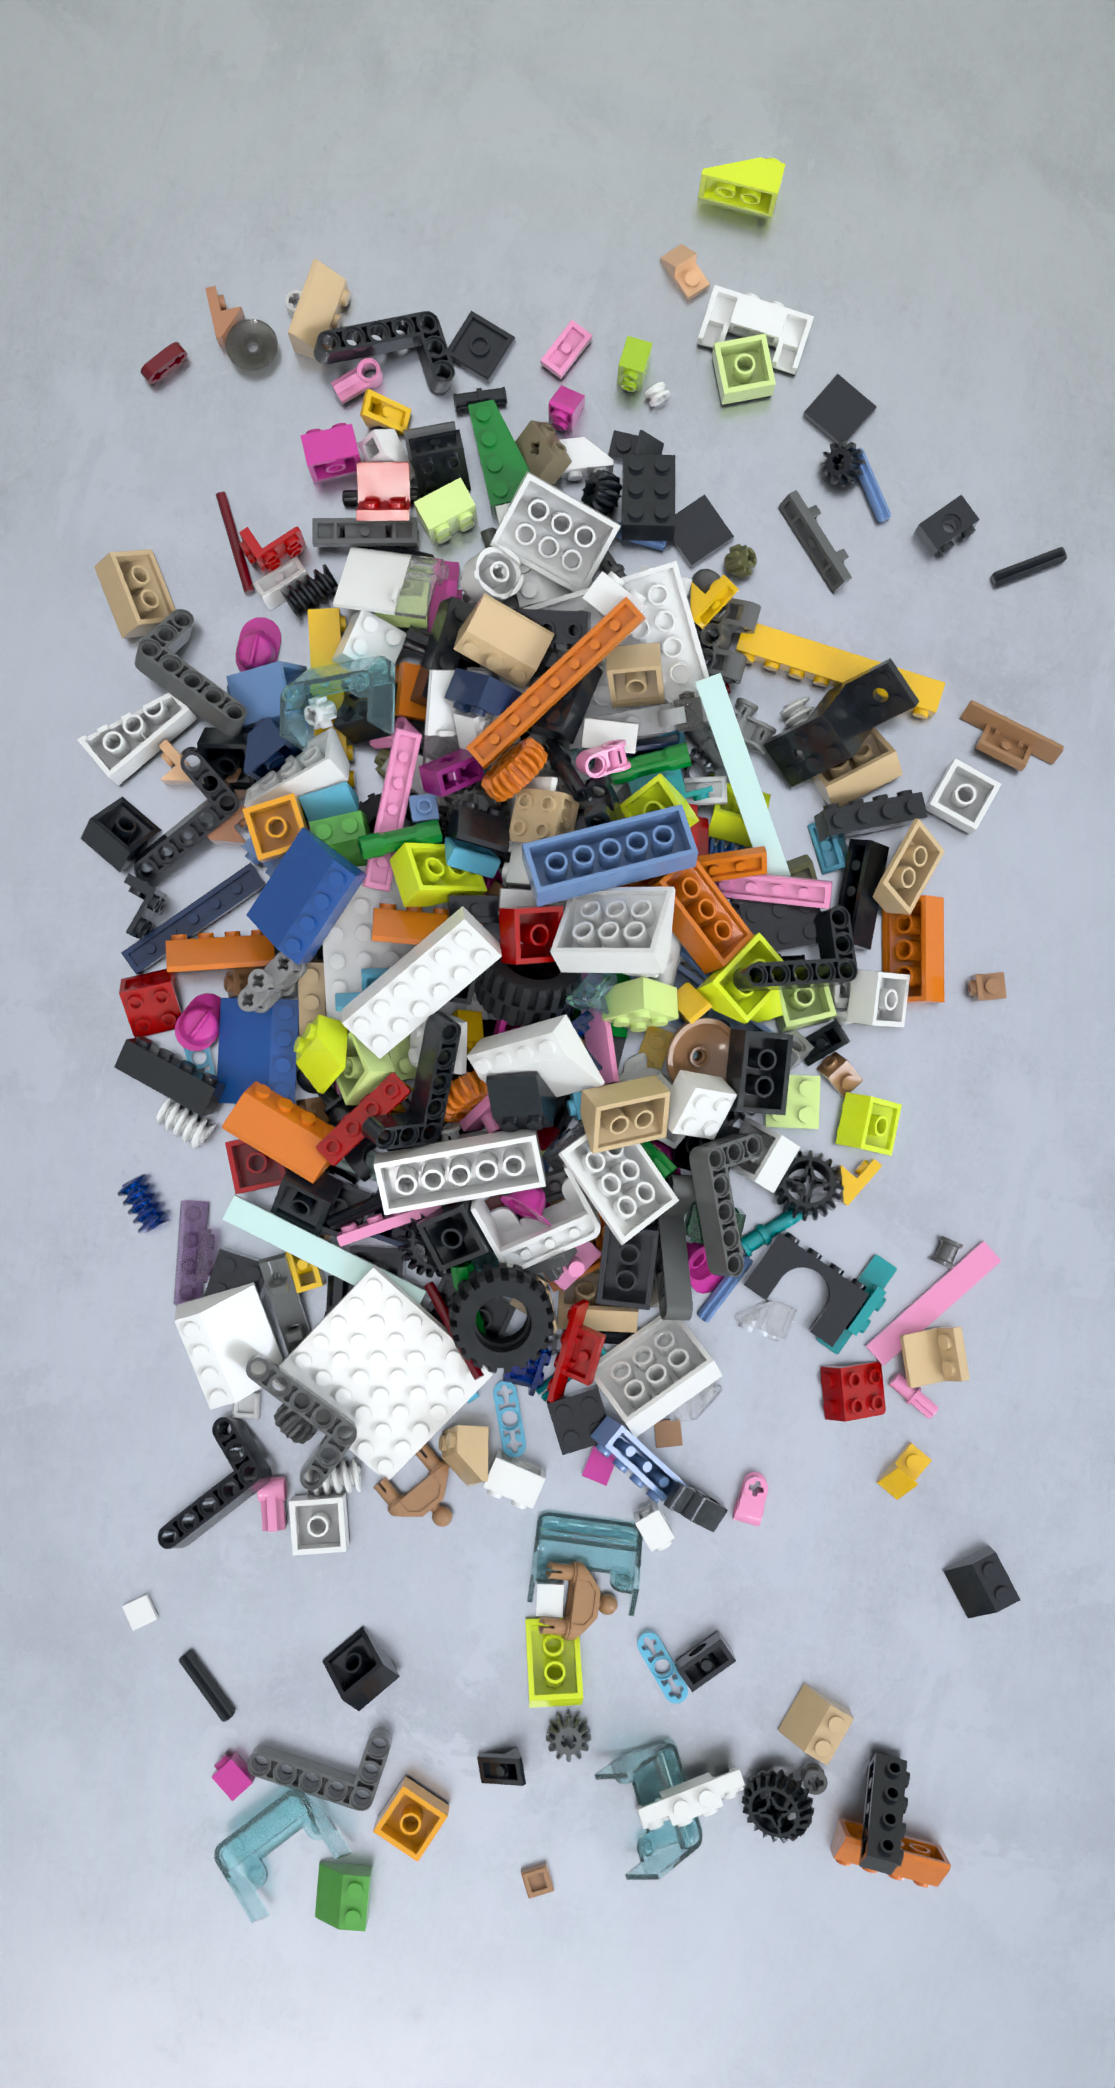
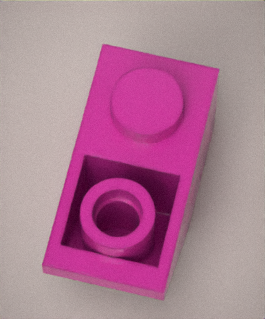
M561 385L548 404L549 423L559 431L565 432L567 430L573 432L585 405V395Z

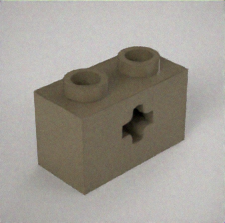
M531 420L515 443L530 472L550 484H555L572 460L566 452V447L558 439L555 428L551 424Z

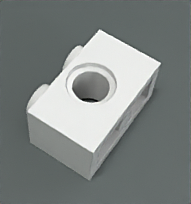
M652 1502L633 1513L635 1524L651 1552L655 1549L662 1551L672 1544L671 1540L675 1538L672 1527L656 1502Z

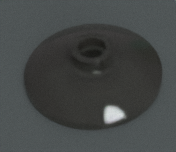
M243 320L234 325L227 335V354L230 360L243 370H261L267 367L277 354L278 341L276 334L268 324L261 320ZM253 345L258 347L255 352L249 351V348Z

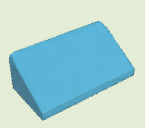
M347 781L299 796V801L309 822L359 810V796Z
M809 824L808 828L822 874L844 869L848 852L845 838L819 842L816 824Z
M449 836L445 838V854L448 866L489 878L495 876L501 861L493 849Z

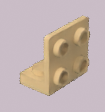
M522 788L516 795L509 829V841L529 843L573 832L580 802H576L573 796L564 792Z
M937 1327L900 1336L908 1388H916L943 1381L962 1382L970 1380L962 1327Z

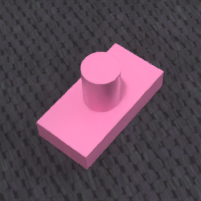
M489 1095L459 1122L464 1132L480 1130L483 1127H486L488 1133L503 1131L492 1117Z
M591 1241L575 1247L577 1253L572 1257L567 1266L562 1267L564 1273H562L560 1278L554 1281L563 1291L602 1255V1252Z

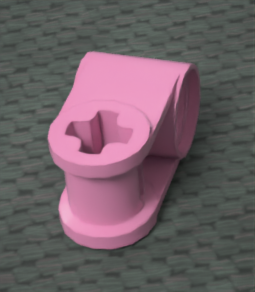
M626 740L608 741L600 746L580 752L576 758L578 771L593 778H600L631 768V763L627 761L624 748ZM592 758H595V766L589 770L588 763Z
M752 1471L745 1475L734 1506L733 1520L759 1527L768 1493L766 1479L761 1473ZM756 1481H759L761 1488L756 1487L755 1491H752L750 1484L754 1485Z

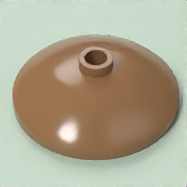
M699 1018L693 1024L687 1022L682 1025L672 1036L666 1052V1068L672 1083H674L680 1070L722 1077L726 1081L731 1028L725 1023L712 1018ZM697 1051L698 1056L696 1059H693V1054Z

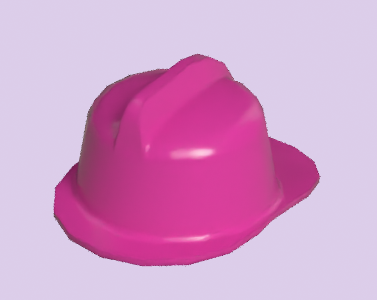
M256 617L249 620L243 626L236 648V664L241 672L277 662L281 644V632L272 620L265 617Z
M210 993L198 995L180 1015L175 1024V1036L183 1048L190 1051H201L207 1049L219 1035L221 997Z
M541 1187L501 1196V1202L515 1213L537 1220L546 1226H551L542 1216L546 1205V1198Z
M696 1241L691 1244L686 1242L691 1286L697 1293H710L717 1287L724 1276H716L709 1271L704 1242Z

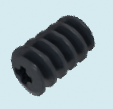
M326 564L322 565L323 574L317 569L313 570L315 579L306 574L304 576L306 584L296 580V590L288 585L286 586L287 595L281 591L292 612L298 618L301 617L300 608L308 612L310 602L318 607L319 597L327 602V592H330L335 597L338 584Z

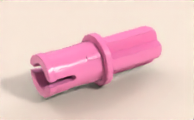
M898 1373L890 1382L889 1386L907 1400V1404L911 1403L926 1418L930 1419L937 1413L938 1406L921 1392L920 1387L908 1388L907 1379L901 1373Z

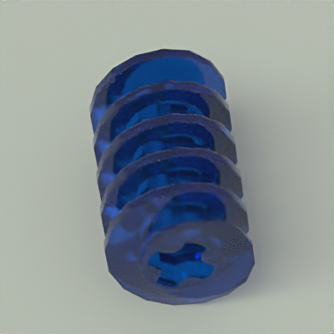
M142 1174L121 1186L122 1189L117 1194L119 1197L127 1196L122 1203L123 1206L132 1205L127 1212L128 1215H138L133 1220V1224H143L138 1229L139 1234L148 1233L169 1221L161 1220L166 1214L165 1210H156L161 1202L151 1201L156 1193L146 1192L151 1183H141L146 1174Z

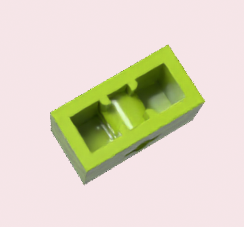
M627 335L618 365L617 385H620L622 389L629 392H635L636 390L642 392L651 362L653 343Z

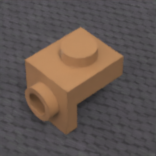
M837 1052L827 1056L817 1067L819 1073L827 1078L843 1098H845L846 1092H852L863 1081L849 1061Z

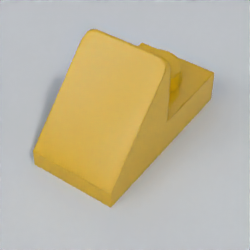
M366 389L360 416L368 428L381 426L385 429H395L398 435H404L403 430H407L412 409L375 391Z
M724 574L720 579L715 580L711 584L706 594L693 582L691 583L690 609L694 622L702 629L739 591Z
M688 982L677 990L678 1015L686 1023L693 1024L713 1007Z
M864 1159L855 1169L856 1176H853L842 1165H837L839 1167L838 1175L842 1176L840 1185L844 1186L843 1192L840 1193L842 1197L840 1202L848 1206L882 1165L875 1159H870L869 1161Z
M909 1442L877 1480V1483L898 1500L918 1485L915 1480L932 1460Z

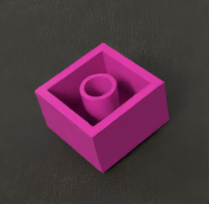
M337 423L330 429H311L306 434L300 435L313 483L357 473V463L362 461L352 424Z

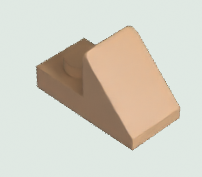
M680 244L661 256L660 261L687 302L709 289L710 283L696 264V252Z
M165 739L158 746L163 751L160 756L170 767L174 764L175 766L161 778V781L169 785H195L181 768L179 752Z

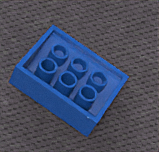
M302 827L246 916L280 952L297 965L309 963L367 874L306 828Z
M221 998L217 1077L219 1082L226 1085L218 1103L236 1104L242 1094L257 1081L296 1104L297 1064L294 1044L299 1036V1000L279 999L266 1013H257L255 1011H243L238 1005V998Z

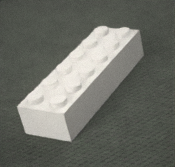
M462 906L342 1009V1024L381 1059L425 1022L430 1015L438 1011L501 958L500 943Z
M520 1129L515 1132L500 1131L377 1153L374 1160V1169L385 1215L546 1186V1175L537 1130Z

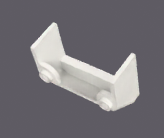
M565 1163L564 1170L568 1177L562 1184V1193L566 1200L545 1208L542 1215L551 1224L550 1227L526 1217L519 1220L515 1212L508 1207H498L490 1211L483 1198L472 1200L471 1212L499 1262L507 1263V1267L512 1268L516 1264L522 1266V1269L528 1268L593 1240L599 1235L601 1222L597 1209Z

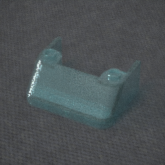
M380 655L305 670L289 683L281 693L279 736L302 749H306L308 723L304 717V708L308 706V699L345 691H351L358 698L368 697L367 721L388 734H394V663L385 656Z
M552 1512L540 1515L536 1526L527 1602L532 1603L535 1581L549 1582L553 1580L546 1578V1571H557L546 1568L549 1561L563 1564L580 1561L589 1571L610 1574L611 1587L618 1592L630 1594L628 1616H634L640 1585L643 1539L637 1526L626 1522Z
M671 1743L658 1744L620 1756L594 1774L596 1780L616 1779L619 1784H629L632 1782L638 1805L642 1806L655 1802L657 1798L661 1799L659 1792L687 1781L678 1751ZM698 1816L692 1818L693 1822L682 1827H678V1825L672 1826L671 1822L667 1820L658 1829L649 1830L647 1828L637 1843L640 1863L625 1874L626 1880H660L697 1850L702 1843L703 1837Z
M292 1790L286 1792L220 1842L215 1849V1862L251 1923L265 1919L270 1915L256 1893L266 1883L268 1878V1871L262 1859L299 1830L304 1828L307 1835L314 1840L323 1839L335 1859L352 1853L329 1815L302 1791Z

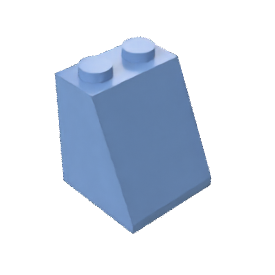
M277 661L226 676L228 683L227 693L242 703L247 710L243 728H253L256 722L270 717L279 724L305 720L304 708L310 705L308 699L312 698L307 666Z

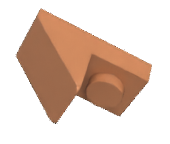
M216 286L207 287L205 290L216 339L220 348L226 347L244 320L245 315L242 307L227 309L224 295L218 294Z
M244 804L238 808L235 814L207 836L213 843L237 846L245 844L246 840L237 831L240 828L245 829L248 827L242 810L246 808Z

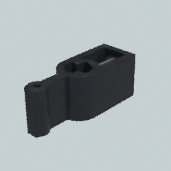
M678 1481L663 1503L668 1509L681 1514L691 1522L713 1533L728 1511L714 1498L695 1488H689Z

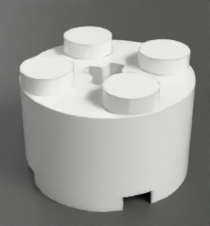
M488 547L467 561L463 568L460 585L476 603L479 602L484 593L499 602H503L515 595L522 586L523 574H521L519 567L521 563L518 557L506 547Z

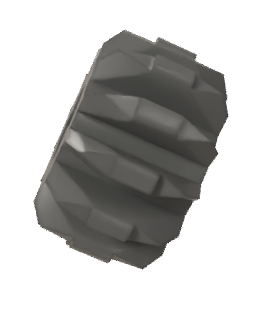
M282 1404L274 1415L275 1424L281 1429L280 1432L284 1433L287 1438L292 1439L294 1443L304 1444L318 1430L285 1404Z
M569 1713L566 1714V1721L557 1716L555 1718L557 1725L549 1724L548 1730L551 1732L546 1735V1741L551 1743L548 1746V1750L550 1752L557 1751L556 1758L558 1760L562 1758L563 1754L566 1755L567 1762H571V1755L573 1754L577 1759H580L582 1757L580 1750L586 1752L589 1750V1745L586 1743L591 1741V1734L586 1733L589 1729L588 1724L580 1725V1716L571 1721ZM564 1734H568L569 1737L573 1736V1741L564 1739Z

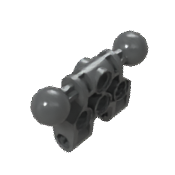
M700 569L693 574L691 579L706 594L711 584L715 580L720 579V576L716 571ZM731 598L703 629L694 622L705 663L707 664L712 660L711 665L707 667L709 677L721 673L724 683H741L747 656L728 650L731 646V635L733 633L754 634L761 611L759 604ZM726 610L725 614L719 618L720 614ZM719 635V638L712 643L713 639Z

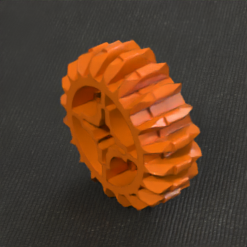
M532 737L523 739L513 747H510L508 751L504 752L491 765V768L482 779L481 786L496 802L506 801L508 798H512L514 794L519 793L522 788H525L539 774V771L547 761L548 754L545 752L544 747Z
M475 1070L467 1072L463 1076H458L457 1079L451 1081L444 1122L459 1123L488 1095L487 1084L479 1078Z

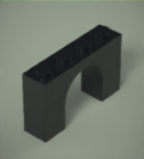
M787 1232L785 1236L780 1233L744 1285L764 1300H767L781 1278L790 1270L803 1267L818 1272L828 1285L829 1300L826 1308L810 1329V1332L833 1347L869 1294L864 1291L866 1286L855 1278L851 1282L844 1278L842 1275L845 1271L832 1262L829 1266L820 1261L822 1255L809 1247L807 1251L798 1245L800 1240L791 1233Z

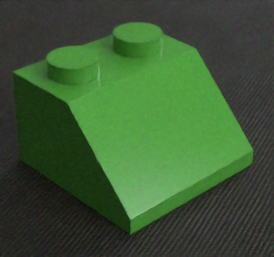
M359 810L309 822L312 834L355 866H367L368 860H362L357 842L358 837L371 834L368 817L364 812Z
M320 1861L315 1918L338 1930L366 1932L369 1919L373 1865Z

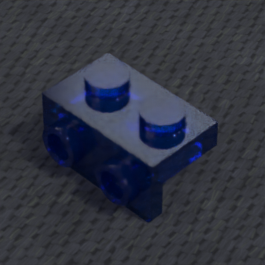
M548 1347L546 1350L540 1349V1357L535 1362L529 1359L527 1367L520 1370L519 1366L512 1367V1372L503 1373V1382H511L512 1384L528 1387V1395L534 1396L536 1388H541L544 1379V1372L542 1371L544 1366L549 1365L552 1351L548 1350Z

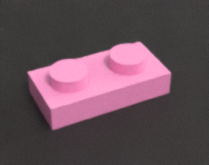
M571 320L542 357L540 364L562 379L590 343L592 334Z

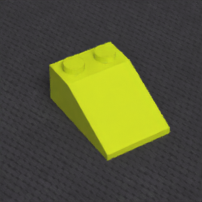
M759 157L704 168L701 174L698 198L772 217L786 164L781 163L775 158L765 159Z
M404 843L389 859L404 907H429L448 902V895H482L487 892L482 875L447 865L445 844Z
M525 1619L529 1708L582 1705L583 1684L580 1638L577 1637L569 1641L564 1640L561 1635L540 1634L538 1626L549 1625L539 1623L540 1619Z

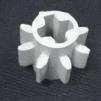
M327 696L308 699L310 705L304 708V717L307 723L314 725L315 730L332 727L331 720L337 718L335 704L327 700Z

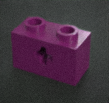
M462 748L418 767L424 792L439 797H444L481 781L484 777L481 764L468 750Z

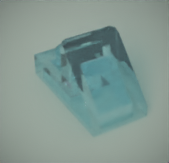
M590 973L566 999L567 1004L586 1013L608 1015L609 1010L605 996L618 982L616 973Z

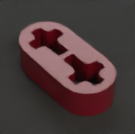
M174 342L145 363L140 372L149 384L157 383L184 362L187 358V352L179 342Z

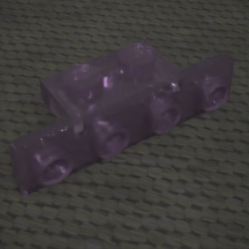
M181 1201L173 1302L175 1306L201 1298L202 1283H208V1276H211L213 1270V1262L209 1260L210 1250L214 1249L215 1236L211 1234V1229L206 1228L207 1201Z

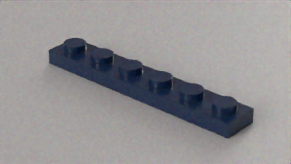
M249 863L125 949L121 954L135 974L139 975L166 956V940H171V935L187 934V939L192 938L261 890L266 883L252 863Z

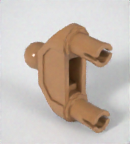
M426 1443L415 1454L429 1470L428 1475L405 1495H400L388 1481L387 1477L378 1482L373 1489L387 1503L388 1506L386 1508L390 1515L398 1517H423L431 1511L434 1524L439 1527H445L451 1523L453 1515L448 1507L440 1506L439 1503L445 1496L449 1465L444 1460H440L428 1443Z
M574 1561L570 1564L548 1562L546 1568L557 1571H546V1578L566 1580L569 1582L563 1619L541 1616L539 1623L549 1626L539 1625L540 1634L561 1635L564 1640L571 1641L585 1632L598 1618V1610L604 1615H611L617 1610L618 1602L612 1594H603L600 1597L601 1590L582 1562Z

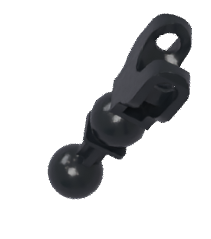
M604 776L600 778L591 777L586 780L585 786L590 791L589 797L586 796L590 807H587L584 811L586 826L589 828L625 819L616 792L609 780ZM600 787L605 792L603 795L597 796L592 788Z
M299 1068L297 1073L299 1086L308 1093H317L327 1107L324 1108V1112L329 1117L330 1125L336 1127L346 1114L352 1112L358 1106L346 1105L342 1095L339 1096L332 1086L324 1094L318 1093ZM366 1138L362 1139L345 1156L346 1162L363 1182L372 1177V1172L366 1164V1156L370 1150L376 1148ZM403 1148L387 1149V1151L400 1150Z

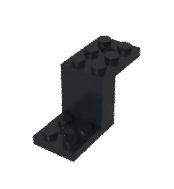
M890 658L828 690L807 720L766 740L763 747L791 787L853 758L875 726L916 707L919 700ZM877 688L886 690L888 697H881L877 693ZM794 749L803 752L805 758L797 757Z

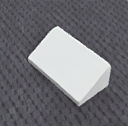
M296 556L254 582L253 585L268 609L273 610L286 601L281 591L287 595L286 586L288 585L296 590V580L306 584L304 576L308 573Z
M585 718L582 748L591 749L608 741L625 739V753L635 754L639 724Z

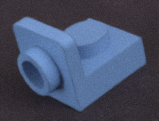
M422 794L409 797L413 823L436 819L439 822L436 795Z

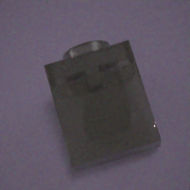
M694 692L678 694L679 700H673L675 708L684 706L687 720L686 723L677 724L678 732L704 729L701 698L695 697Z

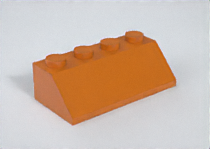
M698 861L696 862V867L654 877L645 886L675 888L672 932L704 974L725 967L754 936Z
M921 895L910 915L886 913L882 909V972L910 975L907 1004L945 1003L943 897Z
M380 903L379 908H373L371 941L418 945L447 920L448 909L434 908L433 913L422 912L423 907H406V911L395 910V904Z
M251 930V935L241 936L240 931L224 932L225 937L214 938V933H199L198 939H187V934L171 935V940H166L167 972L266 967L275 957L274 945L260 930Z
M257 1081L242 1094L221 1127L311 1183H314L330 1166V1163L316 1149V1146L335 1127L325 1123L313 1113L302 1109L291 1100L282 1097L268 1086Z
M838 1818L830 1851L833 1858L839 1864L844 1866H851V1864L859 1865L862 1824ZM904 1836L900 1845V1849L904 1850L902 1864L897 1866L891 1875H887L895 1880H903V1878L913 1880L916 1885L928 1888L929 1885L938 1887L950 1871L951 1864L941 1846ZM861 1867L867 1872L877 1873V1871Z

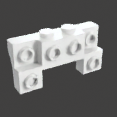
M714 285L697 344L713 349L714 343L725 341L728 332L742 337L766 333L768 345L776 347L772 368L795 375L814 316L786 308L777 301L767 302L761 300L752 293L742 294Z
M733 1767L729 1769L728 1773L718 1777H712L708 1772L659 1792L661 1799L657 1798L655 1802L645 1806H635V1810L643 1829H658L667 1820L671 1822L672 1826L678 1825V1827H682L693 1822L692 1818L700 1815L707 1817L717 1813L718 1808L723 1806L721 1799L730 1800L739 1795V1791L744 1790L743 1786L745 1784L738 1767Z

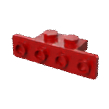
M391 1073L371 1093L367 1094L352 1112H349L341 1119L340 1123L316 1146V1149L330 1165L336 1166L365 1138L361 1133L364 1121L371 1116L389 1114L411 1093V1090L395 1073Z
M583 1299L573 1304L568 1311L567 1319L569 1321L567 1329L564 1330L560 1339L562 1343L561 1351L554 1361L556 1369L547 1387V1391H549L547 1401L551 1403L564 1395L568 1377L587 1386L593 1383L606 1335L583 1325L589 1305L588 1300Z

